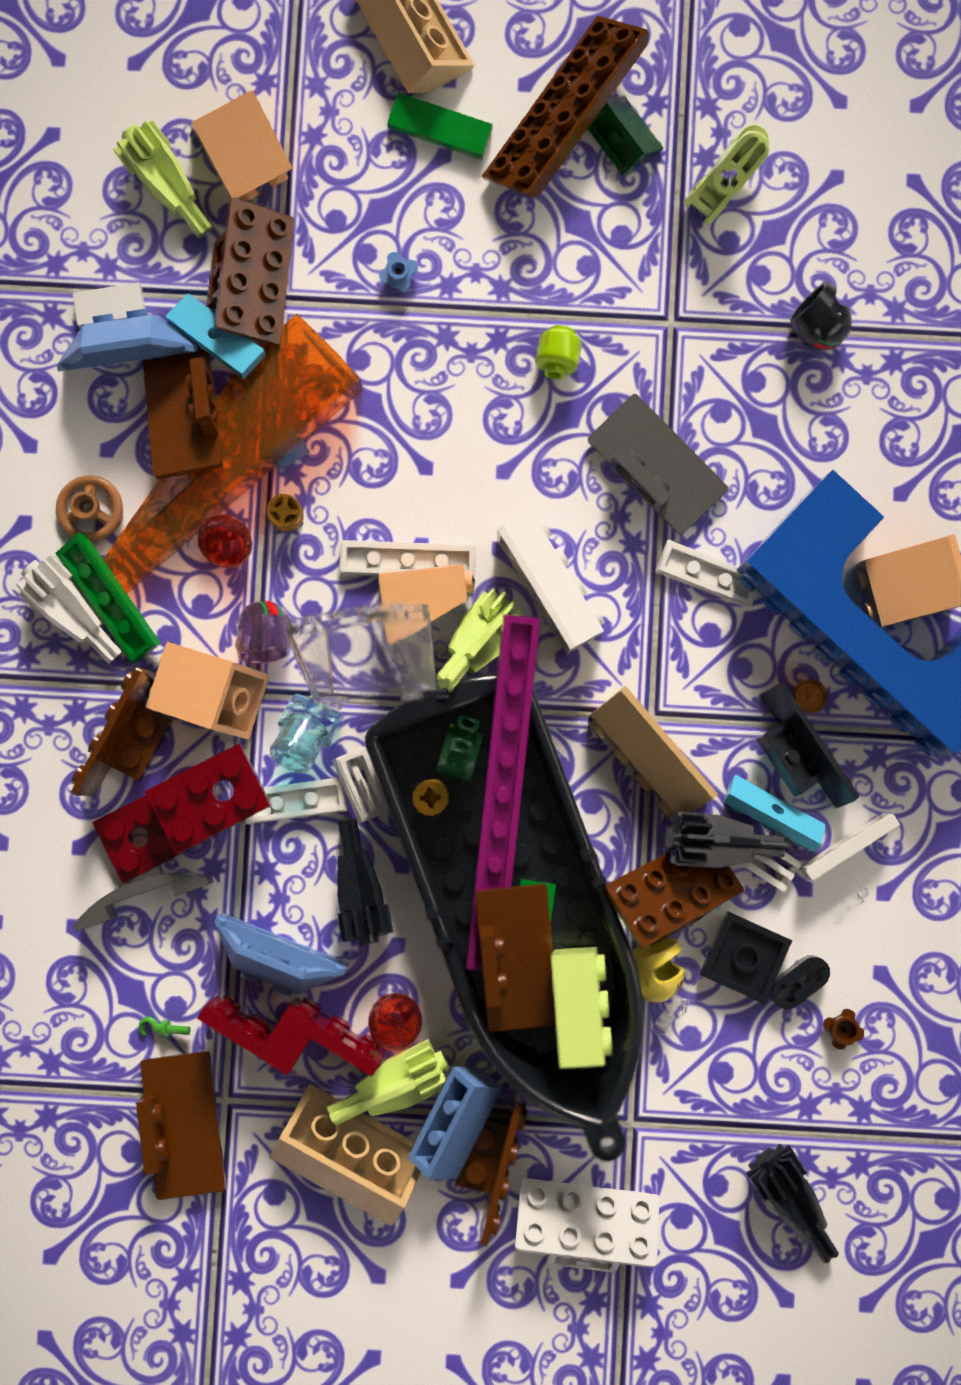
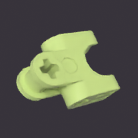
M759 124L745 126L721 154L708 174L696 184L683 201L686 207L692 204L706 216L704 222L707 225H710L727 206L730 198L744 186L768 157L769 135L766 129ZM732 169L736 170L735 176L732 174L727 177L723 176L724 170L726 172H730Z

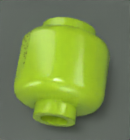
M554 325L540 335L535 363L539 369L544 371L545 376L548 378L563 379L564 376L577 371L582 341L576 335L574 329L564 325Z

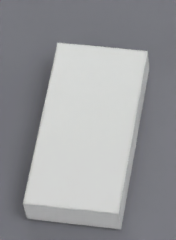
M140 282L73 293L77 326L80 329L83 325L93 324L92 316L113 314L114 320L127 319L126 311L145 309L143 289Z

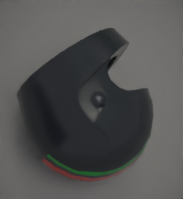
M828 281L823 282L811 292L790 319L798 337L805 346L821 351L839 346L849 335L852 326V314L847 304L843 306L837 301L835 297L837 289Z

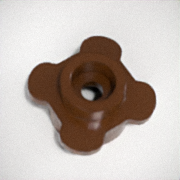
M843 1009L840 1015L834 1018L827 1017L823 1022L824 1029L829 1031L833 1039V1047L838 1050H843L846 1045L861 1041L864 1037V1030L855 1020L856 1014L851 1009ZM842 1026H846L847 1030L845 1032H841Z

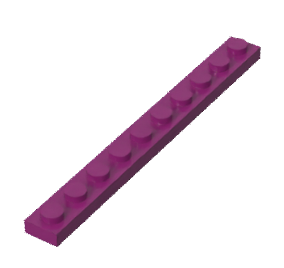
M503 614L466 956V969L483 971L475 893L477 890L511 887L540 618Z

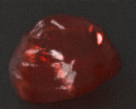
M222 514L210 517L199 528V549L203 556L214 565L223 568L238 567L245 563L252 552L253 542L249 530L241 520L234 516Z
M397 992L388 993L380 997L372 1005L368 1016V1027L372 1040L378 1047L387 1051H401L408 1048L418 1037L422 1026V1014L415 1000L408 995Z

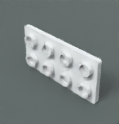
M523 1178L520 1185L515 1249L523 1252L546 1254V1264L612 1273H616L620 1264L654 1268L657 1264L659 1196L656 1194Z

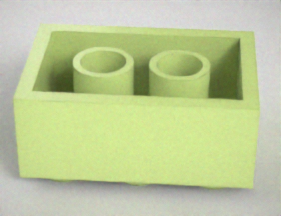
M597 947L555 949L551 959L560 1068L605 1065L606 1055H612L611 1028L603 1026V1018L609 1017L608 992L601 991L600 981L606 980L605 956L598 955Z

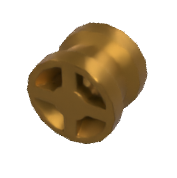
M279 494L274 496L267 506V516L278 530L291 532L302 524L304 511L293 496Z
M429 779L421 782L415 788L413 803L419 812L432 816L439 814L446 808L450 794L443 782Z

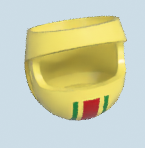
M667 938L652 947L648 945L643 949L638 947L632 950L641 982L643 1000L660 1003L673 998L679 992L685 976L684 968L676 965L671 959L682 949L677 939Z

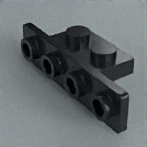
M781 682L763 692L761 698L778 724L756 740L793 796L797 797L818 782L835 808L855 802L859 798V794L853 787L851 780L840 768L832 752L826 747L816 732L814 725L806 717L786 685Z

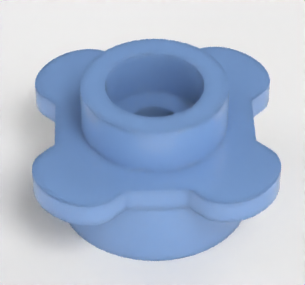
M391 252L387 256L388 262L385 269L379 272L380 281L384 284L389 283V285L397 288L399 291H406L410 288L413 274L418 271V264L415 260L401 258L398 252ZM401 269L402 273L396 274L395 271Z

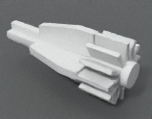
M54 555L43 559L41 563L34 560L20 573L23 579L16 584L14 590L32 609L37 608L47 620L79 643L86 640L108 664L123 652L100 628L103 624L102 620L78 585L70 578L72 574Z

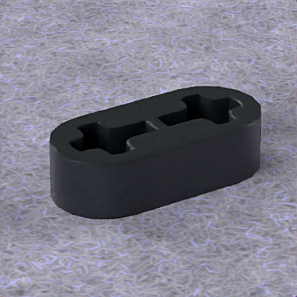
M807 955L798 960L776 978L769 994L771 1000L783 1009L797 1007L829 981L830 968L827 962L815 955ZM808 964L820 965L821 968L817 971L819 974L818 979L815 980L812 977H808L801 981L809 972L807 969ZM797 982L798 985L790 991L792 995L790 1000L785 998L778 999V996L781 994L779 989L781 985L784 984L789 988Z

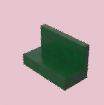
M625 95L609 98L588 127V131L622 176L630 175L646 156L660 153L664 149Z

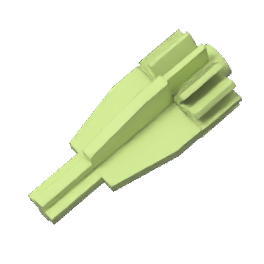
M153 120L150 122L145 121L141 127L134 124L127 128L121 135L123 140L117 141L116 144L118 146L113 148L116 156L132 176L135 173L137 174L136 176L145 188L173 215L180 213L197 238H202L213 229L212 225L195 204V193L177 158L170 150L171 145L168 139Z
M491 589L488 594L484 591L461 618L447 649L453 656L435 677L439 681L437 683L439 688L443 689L445 687L448 691H452L467 670L474 674L499 656L503 614L521 616L524 612L523 609H514V604L517 602L516 599L510 602L506 599V592L504 591L498 597L495 589Z
M427 1039L386 1059L378 1066L372 1077L367 1074L355 1084L357 1092L327 1106L330 1118L335 1126L367 1110L370 1116L373 1117L409 1108L441 1092L448 1078L445 1072L450 1070L443 1052L440 1050L435 1053L433 1045Z

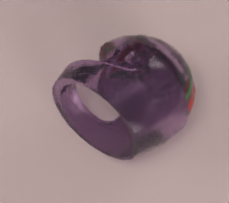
M256 601L243 609L237 622V639L235 641V649L240 660L249 663H268L287 656L293 628L291 619L284 608L274 602ZM257 647H275L266 651L248 650Z

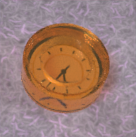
M807 679L801 681L792 690V694L804 714L819 712L827 703V690L817 680Z

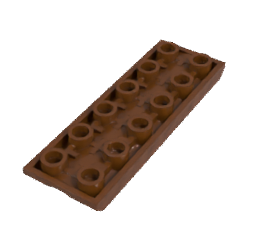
M597 15L482 175L483 179L500 186H505L531 198L538 197L647 47L649 39L648 30Z

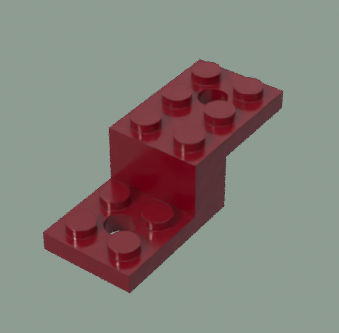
M238 743L144 791L146 795L92 823L122 884L217 837L218 833L271 807L272 804L242 744ZM223 780L230 782L234 788L233 796L227 801L220 800L215 794L217 784ZM137 827L145 829L148 833V841L143 847L134 845L131 840V833Z
M218 996L214 997L203 1007L196 1018L287 1076L311 1039L371 1077L378 1068L384 1053L379 1048L381 1044L376 1039L364 1033L362 1036L357 1035L349 1030L351 1025L347 1021L336 1015H333L332 1018L320 1011L322 1007L308 997H304L303 1000L296 997L288 1006L273 1031L269 1029L270 1023L256 1014H252L251 1017L239 1010L241 1005L227 996H223L222 999Z

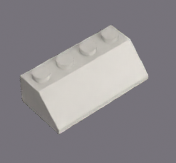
M533 513L497 528V541L567 655L604 632L601 625L605 621L596 606L590 608L583 596L587 594V591L577 576L572 579L566 569L570 564L561 548H553L548 539L552 534L542 518L536 520Z

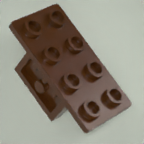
M232 198L229 201L225 232L213 244L206 307L216 309L215 329L274 346L281 342L294 218L292 216L236 198Z
M199 350L144 361L143 372L152 469L155 479L159 480L221 468L223 460L211 355L205 350Z
M136 667L134 672L129 671L121 684V689L123 690L121 697L117 703L113 702L108 708L104 718L107 723L102 733H97L88 747V752L91 753L85 765H80L72 777L71 783L74 784L71 790L72 794L76 796H95L110 767L137 781H142L173 722L172 719L154 710L145 708L146 706L143 705L154 683L156 673L140 667Z
M664 854L608 883L603 890L638 947L643 949L648 945L652 947L701 920L716 907L741 894L744 888L730 866L720 868L680 866L670 863L671 855Z
M546 884L477 890L475 895L489 1031L557 1025L551 959L553 946Z
M206 1050L143 1059L140 1062L144 1096L136 1102L144 1175L153 1174L156 1198L163 1200L224 1191L226 1189V1178L210 1052Z
M515 1089L506 1122L487 1118L458 1178L455 1180V1185L488 1193L480 1223V1245L484 1246L488 1245L490 1236L496 1237L501 1219L499 1214L501 1205L498 1204V1201L505 1202L510 1183L508 1179L509 1170L506 1169L507 1165L514 1166L519 1146L517 1144L518 1136L515 1133L516 1130L523 1131L527 1116L526 1102L522 1101V1095Z

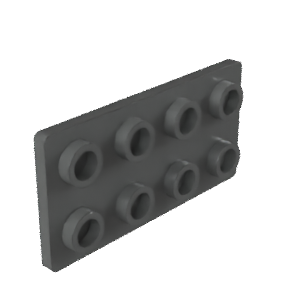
M635 393L587 439L588 443L679 535H683L729 490V487Z

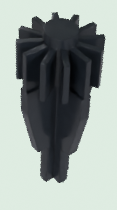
M676 812V816H670L672 826L666 825L667 830L664 838L667 847L665 853L666 855H671L669 862L680 866L720 868L753 862L754 855L784 857L785 850L788 849V842H785L784 836L754 834V826L715 814Z
M357 820L338 822L343 855L338 856L337 896L341 913H338L337 917L342 942L358 940L359 946L375 944L379 942V936L393 933L389 905L384 904L382 889L369 853L362 851Z
M778 1144L775 1150L769 1147L760 1155H756L757 1162L749 1163L748 1166L751 1170L747 1171L746 1174L764 1201L769 1199L778 1215L802 1241H810L823 1263H829L831 1258H837L839 1252L825 1231L828 1224L817 1196L807 1179L803 1177L807 1174V1171L790 1145L783 1148L781 1144Z

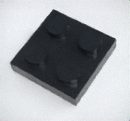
M726 911L699 974L765 1004L793 940Z

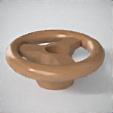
M86 475L71 480L63 487L56 501L55 512L60 527L71 538L77 533L83 532L72 526V524L81 519L91 520L95 518L106 525L95 532H84L91 542H97L110 536L119 526L123 516V502L120 493L111 482L99 476ZM85 486L84 491L78 492L72 497L70 501L71 512L66 514V504L70 495L78 488ZM96 486L106 491L110 496L113 504L112 516L100 510V503L96 498ZM92 503L91 511L84 513L83 508L85 504Z

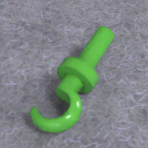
M144 1017L138 1025L141 1035H146L144 1023H151L153 1031L160 1033V1036L163 1038H168L170 1034L190 1035L191 1032L190 1026L171 1025L170 1020H163L159 1024L153 1017Z

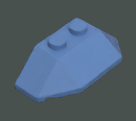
M147 309L126 311L127 319L114 320L113 314L92 316L93 324H86L81 327L57 363V370L60 372L198 351V346L159 315H148Z
M225 913L218 915L214 922L233 968L241 971L240 976L254 983H260V980H264L274 984L272 989L286 996H292V993L301 994L338 978L346 973L350 965L347 962Z

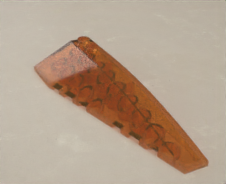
M298 314L294 315L282 326L281 342L277 346L262 343L260 347L265 350L266 357L244 380L234 373L216 399L223 466L217 469L159 479L104 556L103 560L127 594L273 469L290 449L309 438L364 390L361 380L355 372Z

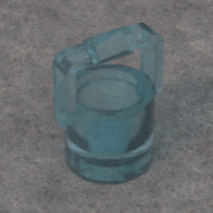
M300 694L293 695L279 719L278 726L282 728L270 748V755L279 765L288 770L298 773L309 772L322 746L326 748L330 746L341 724V713L313 698L309 699ZM298 705L305 708L306 711L333 721L334 724L329 734L325 726L314 717L304 713H291L294 706Z

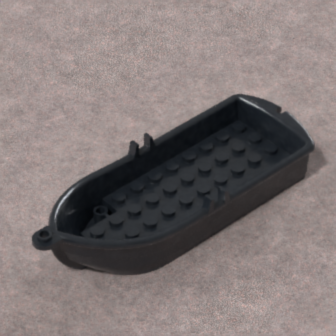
M497 674L477 675L460 679L452 691L446 689L448 699L443 703L435 700V695L431 688L403 702L371 726L365 735V746L424 903L428 921L430 920L434 930L436 944L442 952L463 1013L476 1041L488 1060L515 1090L545 1112L560 1120L583 1128L590 1150L596 1158L602 1161L616 1160L622 1155L626 1146L625 1136L617 1114L633 1082L643 1039L644 1009L641 982L637 965L618 913L603 890L608 885L607 880L601 871L597 860L598 856L589 839L534 690L532 691L511 887L519 886L520 879L556 884L551 916L553 952L555 949L597 947L598 955L605 956L606 980L600 981L601 991L608 992L609 1017L603 1018V1026L611 1028L612 1055H606L605 1065L560 1068L557 1025L493 1032L488 1029L483 971L466 969V956ZM436 779L443 782L448 788L450 794L449 802L446 808L439 814L432 816L424 815L414 806L413 792L421 782ZM610 1137L613 1139V1143L610 1146L605 1147L601 1145V1141L604 1138Z

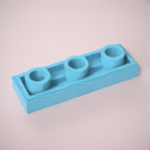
M189 293L165 316L170 325L243 380L266 357L265 350L249 338L215 329V313Z
M736 774L729 783L724 802L732 810L740 814H746L760 822L764 828L771 831L775 830L786 836L798 847H805L814 852L818 850L822 845L826 824Z

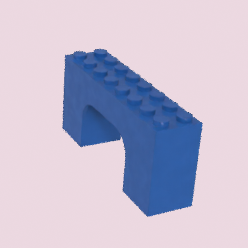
M832 469L815 484L737 568L741 573L738 580L751 592L757 588V592L765 598L763 601L764 605L775 615L781 613L790 621L788 626L797 636L802 639L807 637L816 645L813 648L814 651L827 662L832 660L841 669L839 674L844 680L853 686L857 683L866 692L864 697L870 704L877 709L883 707L891 715L889 720L896 728L904 733L906 731L910 732L917 739L915 745L928 756L932 754L934 756L957 755L961 751V628L929 661L921 660L905 651L852 602L843 586L842 572L848 556L884 519V516Z

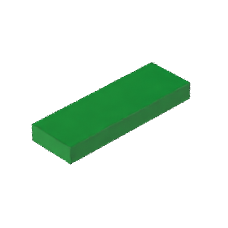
M399 92L387 122L389 129L481 160L493 131L492 123Z

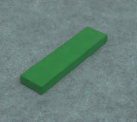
M84 532L77 533L55 553L64 567L72 574L71 577L132 664L141 661L161 644Z

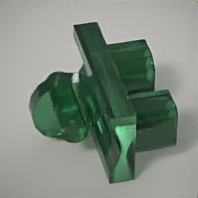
M459 716L457 725L450 723L435 772L440 774L447 773L451 779L460 777L464 781L470 782L484 734L478 731L480 724L478 720Z

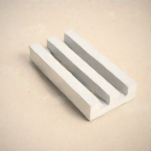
M366 747L332 760L359 824L389 811ZM357 757L361 762V765L365 771V774L368 778V781L380 806L377 809L368 791L366 781L362 777L359 767L355 761V758ZM345 762H347V764H348V767H349V769H350V771H351V774H352V776H353V778H354V781H355V783H356V785H357V788H358V790H359V792H360V795H361V797H362V799H363V801H364V804H365V806H366V808H367L368 813L366 812V810H365V808H364V805H363V803H362V801H361V798H360V796H359V794H358V791H357V789H356V787H355V785H354V782H353V780H352V778H351V775H350V773H349V771H348V768H347Z
M786 852L784 857L779 858L790 864L788 869H785L767 856L754 855L756 859L783 875L779 881L751 862L740 864L782 892H785L788 887L787 884L790 880L792 881L795 876L794 873L802 865L800 861Z

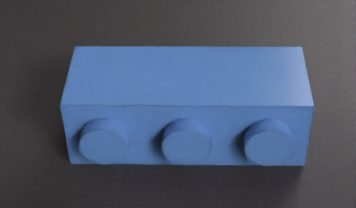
M453 1067L408 1159L429 1180L457 1179L503 1087L481 1068Z

